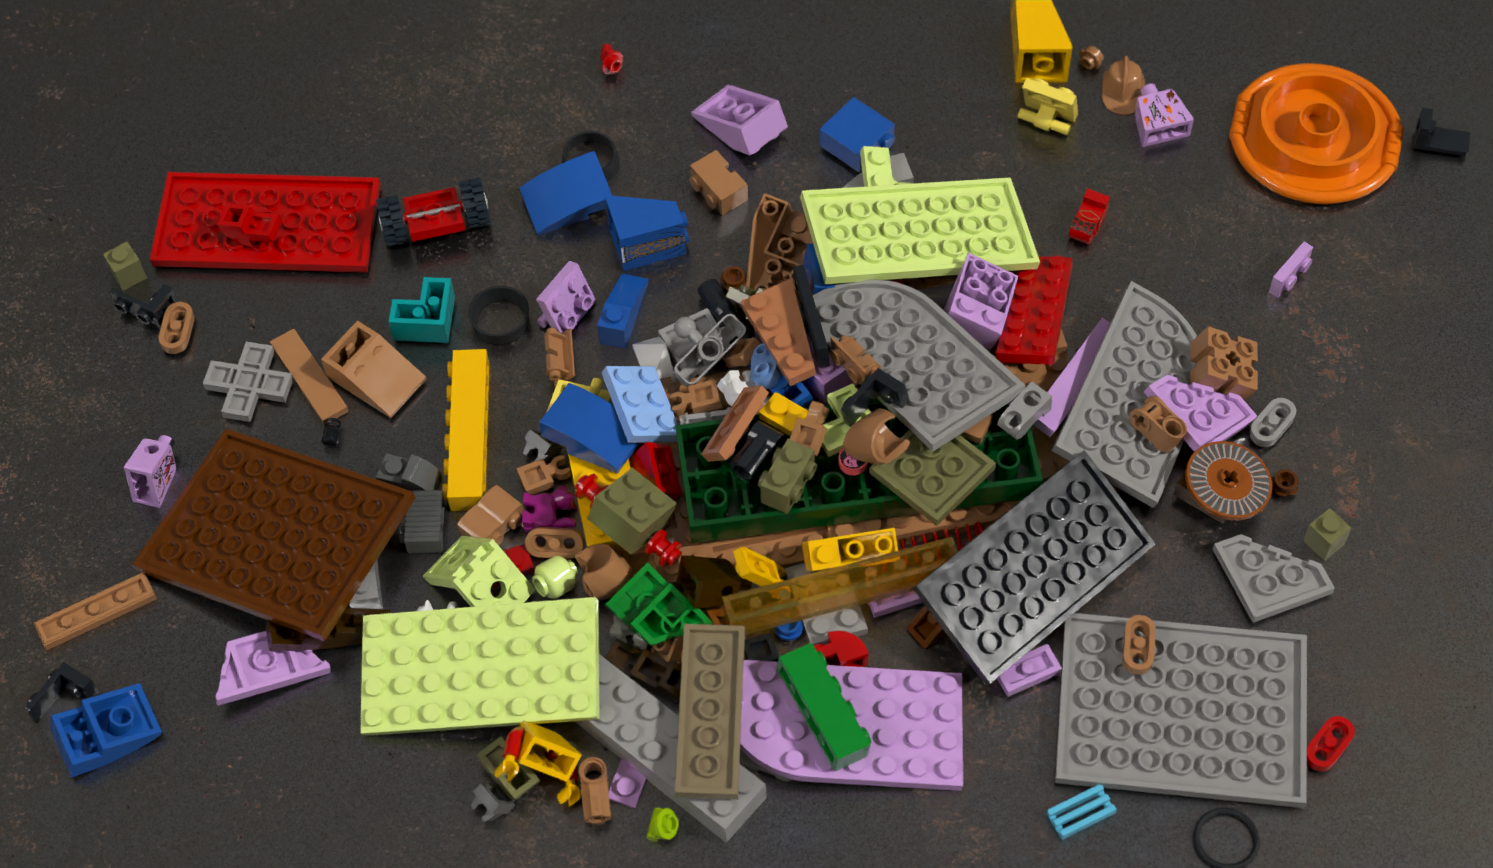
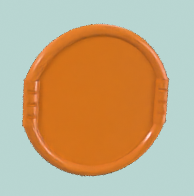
M1305 63L1274 69L1251 82L1237 97L1229 139L1237 158L1247 172L1271 191L1305 203L1337 204L1370 194L1383 185L1397 171L1404 126L1390 100L1368 80L1339 67Z

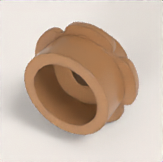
M1089 45L1085 50L1081 49L1079 51V56L1081 57L1079 61L1084 68L1091 70L1092 68L1098 69L1101 66L1104 57L1096 47Z

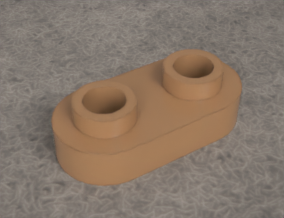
M185 302L171 304L167 307L159 333V342L162 349L169 354L182 352L189 343L195 316L191 306Z
M536 527L528 533L525 539L527 551L535 557L552 558L557 555L562 556L564 559H572L583 550L585 544L583 535L574 528ZM538 536L544 537L546 544L543 546L539 545L536 542V538ZM565 539H574L575 546L568 547Z
M1135 615L1127 621L1124 630L1123 665L1127 671L1136 675L1147 673L1152 668L1154 661L1156 627L1154 622L1147 616ZM1141 631L1144 636L1139 637L1134 632ZM1139 658L1143 663L1136 664L1133 659Z

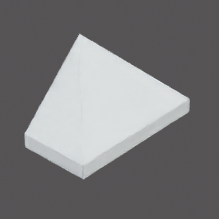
M660 337L632 344L640 366H655L660 379L671 377L672 382H676L667 345Z

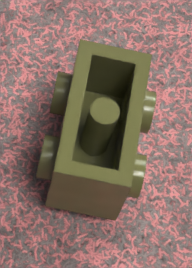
M787 439L783 448L778 447L772 459L773 465L769 471L765 470L762 473L758 486L761 487V503L788 514L794 502L797 503L801 498L805 483L813 477L816 471L817 463L814 462L815 450L790 439Z

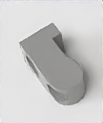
M1031 381L1009 404V407L1001 415L998 426L1015 439H1020L1041 416L1044 417L1052 409V396Z

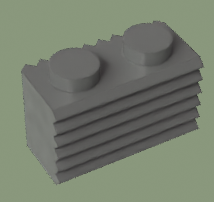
M442 490L412 491L416 499L404 516L406 520L405 526H400L401 544L405 543L409 554L442 553L445 511Z

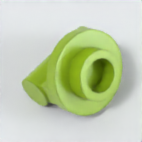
M670 808L653 809L646 836L648 840H667L675 836L678 829V819L674 811Z

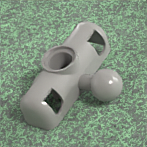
M727 314L703 336L696 330V324L693 319L687 316L677 319L674 323L676 335L682 339L689 338L696 344L674 367V375L677 380L686 387L696 384L744 336L746 332L744 324L733 314ZM724 322L725 327L718 333L717 327ZM735 336L738 337L732 344H729ZM704 346H711L714 348L716 356L707 357L703 353L702 348ZM684 360L687 365L679 372L678 366ZM696 375H699L694 382H690Z

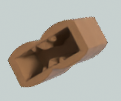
M495 485L480 499L477 505L472 507L457 524L459 534L493 539L499 546L504 539L503 535L511 529H516L522 523L523 505L498 485Z

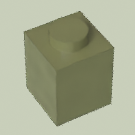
M128 242L103 254L111 274L122 291L147 279L139 258Z
M1329 508L1309 524L1303 542L1325 561L1345 545L1351 527Z

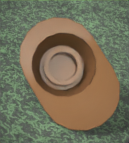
M1124 56L1123 60L1114 62L1103 76V103L1109 111L1118 115L1135 113L1137 98L1142 96L1141 89L1145 86V79L1140 66L1130 61L1128 56Z

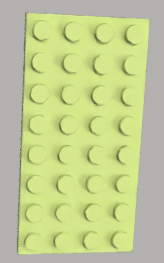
M1011 178L804 190L801 192V203L825 284L860 282L869 279L891 280L958 275L968 253L1007 271L1038 269L1040 264Z
M596 597L363 616L360 734L364 736L520 725L523 720L534 724L599 719L598 599Z

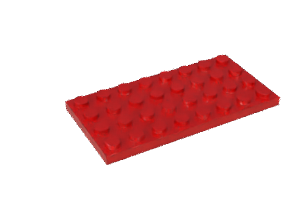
M168 172L150 262L152 266L367 272L377 212L376 199H379L381 186L380 179L371 177ZM226 203L251 205L254 212L279 214L282 223L274 241H255L252 247L240 244L227 237L217 226Z

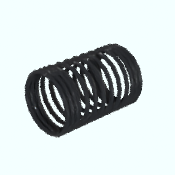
M327 418L325 420L321 440L324 446L336 447L338 445L342 425L339 419Z

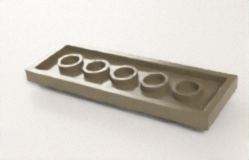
M684 624L675 797L738 800L745 626Z

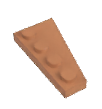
M788 279L740 301L743 311L790 386L816 375L792 279Z

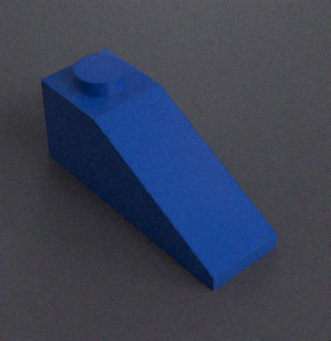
M627 274L620 276L604 304L597 325L600 344L623 349L627 348L649 283L647 278Z

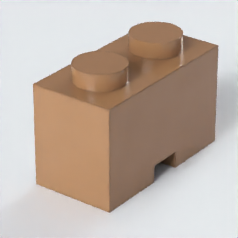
M715 150L690 165L691 177L689 181L695 191H700L705 196L709 207L715 208L723 216L748 201V184L736 171L730 173L726 169L729 167V163Z

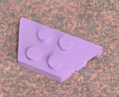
M266 631L228 641L225 660L220 674L219 689L216 693L217 706L329 674L330 665L327 661H321L312 653V650L269 651Z

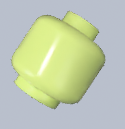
M556 555L535 568L532 581L541 596L556 599L576 586L575 576L578 575V571L571 560H566L562 556Z

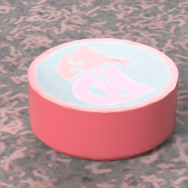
M844 448L839 453L838 464L844 473L859 475L866 470L867 462L853 459L844 451Z

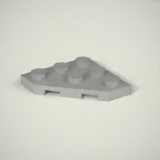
M1242 534L1215 543L1213 546L1215 555L1252 623L1333 594L1335 587L1321 563L1310 559L1309 562L1291 556V552L1269 545V547L1252 542V538Z

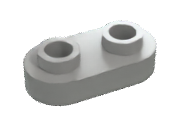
M1286 398L1273 399L1253 421L1250 429L1251 440L1261 447L1274 445L1293 423L1296 416L1295 405ZM1276 414H1282L1284 417L1280 418ZM1260 433H1266L1268 436H1263Z

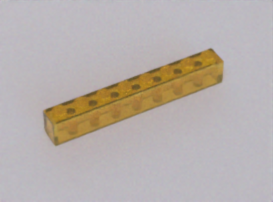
M953 537L724 596L722 597L724 618L727 625L745 626V635L914 591L912 588L958 551Z

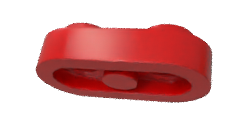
M1334 716L1324 723L1307 747V764L1309 767L1323 772L1330 770L1350 745L1355 734L1354 726L1348 719ZM1338 732L1342 738H1335L1332 733ZM1321 754L1325 760H1318L1315 755Z

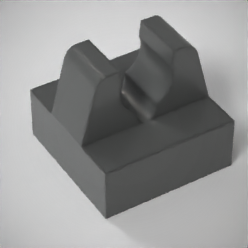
M530 429L524 437L527 442L523 454L531 457L534 451L538 450V457L535 461L544 459L546 463L553 456L557 457L563 448L558 443L543 438L541 431Z
M480 783L473 791L476 796L471 804L472 809L480 810L483 806L487 808L486 814L481 818L484 822H491L502 814H508L515 806L496 783Z

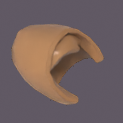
M879 408L853 424L847 431L843 444L844 451L853 459L879 465L887 464L906 451L910 442L907 438L905 440L898 438L885 426L884 423L895 418V415Z
M595 544L575 555L583 571V587L589 598L596 597L598 601L612 598L633 577L632 568L610 545Z

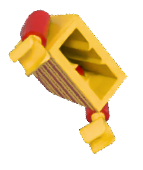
M523 720L520 726L515 727L506 738L502 755L504 760L495 769V777L499 778L505 772L508 776L507 783H509L519 771V766L515 762L518 761L520 764L563 780L566 783V787L558 792L557 799L561 804L568 800L569 806H572L582 796L580 788L575 784L578 782V761L582 755L558 733Z

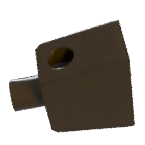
M681 555L676 582L693 608L734 605L737 602L739 591H749L751 589L752 582L741 578L727 559Z

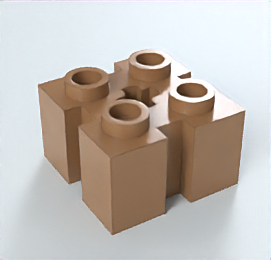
M1209 326L1190 342V361L1196 363V366L1190 370V385L1195 382L1212 387L1214 392L1220 394L1234 393L1240 395L1244 401L1258 390V371L1252 367L1258 361L1257 342L1240 336L1231 340L1228 332Z

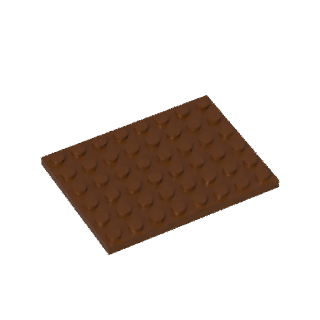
M225 429L139 553L132 566L138 572H144L151 577L325 641L416 497L412 491Z

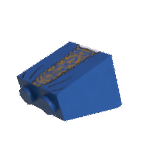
M621 196L605 197L608 226L623 271L686 254L685 243L689 242L686 230L688 221L685 212L679 211L676 201Z

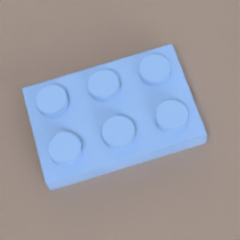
M606 366L601 374L628 443L646 441L677 442L675 425H678L655 366Z

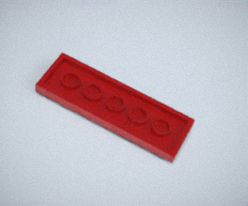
M1038 256L1040 260L1038 269L1014 271V274L1018 276L1002 335L998 342L996 359L1001 363L1054 365L1073 268V259L1071 257Z

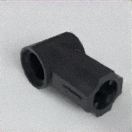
M757 421L751 428L745 445L730 463L731 469L739 477L745 480H752L769 457L773 458L777 448H782L785 435L762 421Z

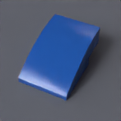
M595 151L555 166L519 187L537 236L587 220L588 214L606 209L605 197L612 196Z
M568 383L539 422L543 438L566 446L567 452L571 456L617 474L639 445V443H628L614 405L571 383Z
M140 683L81 700V707L51 715L50 729L71 777L97 769L130 754L156 739L162 733Z

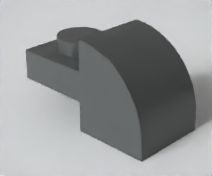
M386 453L376 479L409 491L438 490L443 477L436 466L421 457L411 454L410 459Z

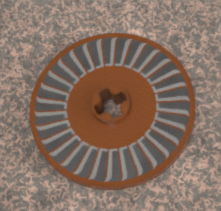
M1216 441L1205 444L1193 453L1187 463L1185 480L1191 496L1200 507L1216 517L1236 521L1249 519L1260 513L1271 497L1272 480L1266 465L1254 452L1240 444L1228 441ZM1231 478L1233 482L1227 483L1224 479Z

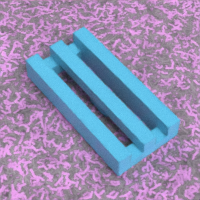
M1097 785L1048 809L1046 815L1063 840L1116 814L1117 809L1114 804L1110 803V797L1104 793L1103 786ZM1098 796V799H1096V800H1094V801H1092V802H1090V803H1088V804H1086V805H1084V806H1082V807H1080V808H1078V809H1075V810H1073V811H1071V812H1069V813H1067V814H1065V815H1063V816H1061V817H1059V818L1056 817V816H1058V815H1060V814H1062V813H1064V812H1066V811H1068V810H1070V809H1072V808H1074V807H1076V806H1078V805H1080V804H1082V803H1084V802H1086V801H1088V800H1090V799H1092V798ZM1101 805L1105 807V809L1065 829L1062 827L1063 824Z

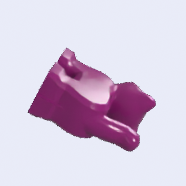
M566 486L558 487L552 494L530 495L529 493H523L525 511L522 510V523L525 534H528L536 527H576L577 523L573 518L557 519V509L577 510L575 496Z

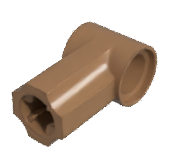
M597 757L587 758L579 767L584 822L592 824L604 823L611 820L607 768L601 759ZM590 771L601 773V776L596 780H589L585 777Z

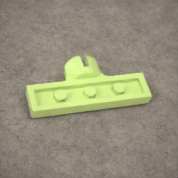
M862 147L860 157L864 187L911 184L897 182L893 179L889 148Z

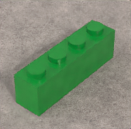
M811 642L780 656L777 671L834 772L866 758L870 749L871 738L866 728L860 727L858 724L856 712L851 702H846L843 698L838 679L835 676L831 677L824 655L821 651H816Z

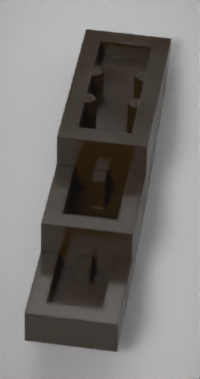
M346 608L325 641L268 620L265 627L269 651H303L362 644L363 616L389 614L390 610Z
M616 638L605 659L643 689L680 705L682 665L673 660L671 663H668L646 649L641 652Z

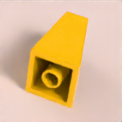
M1011 0L1010 11L1015 83H1024L1026 78L1031 80L1038 78L1046 82H1067L1072 44L1052 0Z

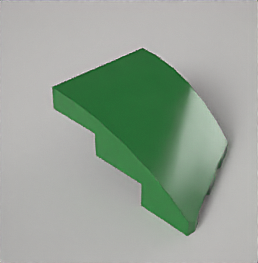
M648 562L605 604L622 623L650 646L684 635V624L711 625L713 623L699 608H693L691 603L672 583H668Z

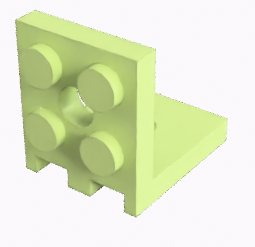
M462 535L423 575L430 585L455 588L471 607L524 603L535 591V588L493 539ZM498 581L501 585V592L497 597H493L490 589L492 584Z

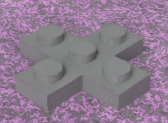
M246 342L238 365L211 360L203 386L205 390L227 393L221 410L223 418L250 422L258 398L286 402L293 377L291 373L268 370L275 352L273 346Z

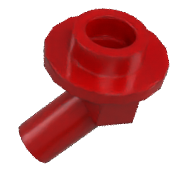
M604 44L600 54L603 73L611 75L618 72L622 67L623 56L620 52L613 50L610 44Z

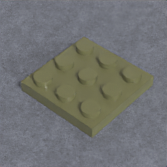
M909 430L900 438L904 440L907 438L910 442L906 451L887 464H873L870 467V474L937 526L995 470L996 462L960 435L932 452Z

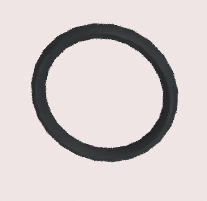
M1223 807L1210 810L1200 817L1194 828L1193 840L1198 854L1205 862L1215 868H1243L1251 863L1258 853L1260 847L1258 830L1254 822L1247 815L1236 809ZM1219 814H1229L1240 818L1249 826L1253 835V847L1250 854L1244 860L1233 864H1225L1215 861L1208 856L1201 845L1200 831L1203 824L1209 818Z

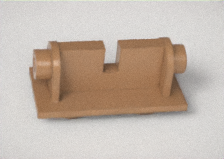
M548 328L544 334L545 349L550 352L546 355V374L550 380L554 381L555 388L559 379L568 381L575 376L572 330L570 328L563 333L557 332L556 328Z
M833 336L830 337L832 347L830 355L836 365H841L847 371L848 376L854 383L862 385L866 377L871 376L877 368L881 369V366L869 354L862 356L865 354V350L853 337L842 336L839 342Z

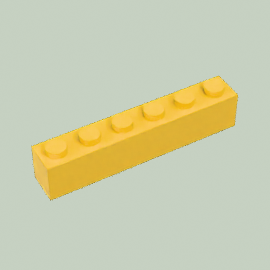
M487 349L453 350V359L448 361L447 365L448 378H452V385H447L446 390L447 402H451V409H446V426H450V434H445V450L449 451V458H444V475L448 476V483H443V500L448 501L451 511H469L486 494L490 367Z

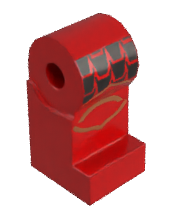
M1087 188L1083 202L1072 222L1069 237L1090 245L1108 212L1110 197Z

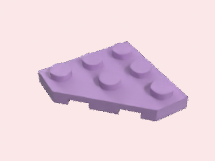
M1170 375L1162 377L1144 391L1147 397L1157 396L1162 399L1166 406L1185 422L1187 433L1183 439L1194 452L1205 444L1226 441L1253 423L1258 417L1240 395L1230 392L1227 395L1214 392L1212 387L1195 382L1188 385L1178 382L1177 377Z

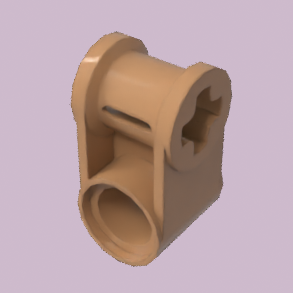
M1157 396L1148 397L1142 407L1135 408L1129 414L1130 422L1134 428L1140 431L1155 448L1162 452L1173 451L1187 433L1185 422Z

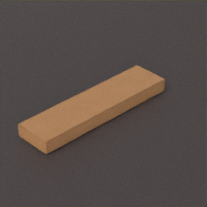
M295 329L270 341L275 353L287 371L292 374L293 380L323 424H325L327 418H338L349 412L348 407Z
M142 572L36 621L34 624L45 649L49 650L146 605L157 598L146 574Z

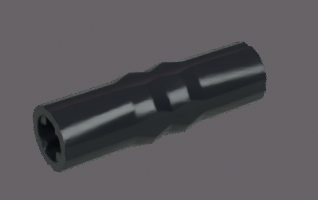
M709 279L699 286L698 294L716 323L725 315L733 314L744 324L741 315L736 311L734 304L726 297V293L716 279ZM724 322L719 325L720 328L725 326ZM746 327V332L741 339L753 338ZM735 336L729 343L732 344L738 337Z

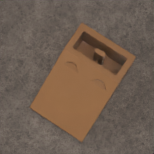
M356 321L321 359L327 378L389 418H392L426 380V376L381 335L359 321Z

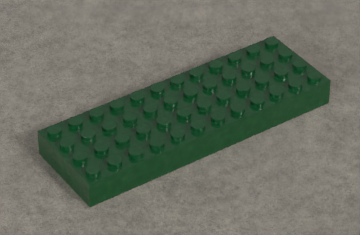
M878 399L868 407L871 412L879 408L891 412ZM1011 402L991 414L993 416L992 423L981 445L966 439L996 462V468L955 509L1022 500L1043 483L1031 427L1020 439H1015L998 426L1001 415ZM824 406L829 409L824 424L837 419L831 406ZM759 414L755 415L749 423L748 431L735 445V451L732 456L721 461L708 462L701 453L723 419L675 425L691 544L920 514L870 474V467L873 464L868 463L866 470L859 475H848L839 467V453L828 457L822 446L818 455L814 456L817 468L813 477L807 480L801 498L797 503L794 502L789 513L786 514L761 503V487L758 486L762 473L765 470H770L773 465V458L769 457L752 480H745L739 477L731 469L730 463L745 445L747 436L757 421H762L776 429L759 419ZM896 416L884 423L898 438H901L910 430ZM783 433V434L785 435V441H784V444H785L786 441H787V439H790V436H788L787 434Z

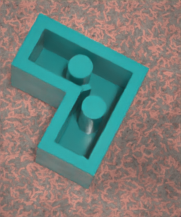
M424 277L420 300L392 299L389 326L393 340L448 343L455 301L451 278Z

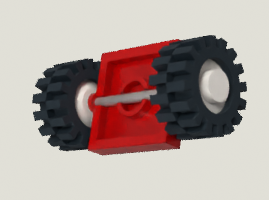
M480 177L459 181L463 203L458 200L455 187L403 198L405 207L403 216L398 195L376 199L379 222L386 246L390 247L408 243L404 221L409 226L412 242L466 230L462 216L464 209L469 229L491 225L486 195L483 191Z

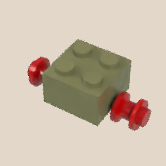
M634 468L628 470L611 485H606L603 488L597 484L598 476L595 474L584 475L575 485L577 490L575 496L580 500L586 497L591 501L587 519L632 555L647 543L644 552L647 555L653 553L660 557V566L665 567L668 564L673 566L682 555L680 551L681 543L675 541L671 544L666 540L667 532L663 530L668 525L677 504Z

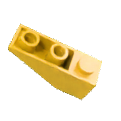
M895 528L802 542L806 571L899 557Z

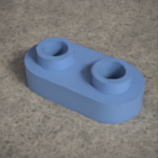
M763 343L755 348L752 355L750 378L755 386L762 385L767 390L780 380L781 371Z

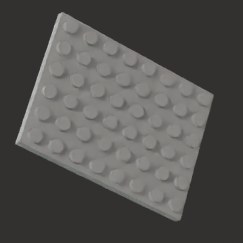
M1074 613L1064 621L1055 783L1090 787L1102 785L1103 788L1305 808L1307 796V635L1152 620L1156 627L1153 665L1147 673L1136 675L1127 671L1122 661L1124 630L1130 618ZM1141 631L1134 632L1139 637L1144 636ZM1139 658L1133 659L1136 664L1143 663Z

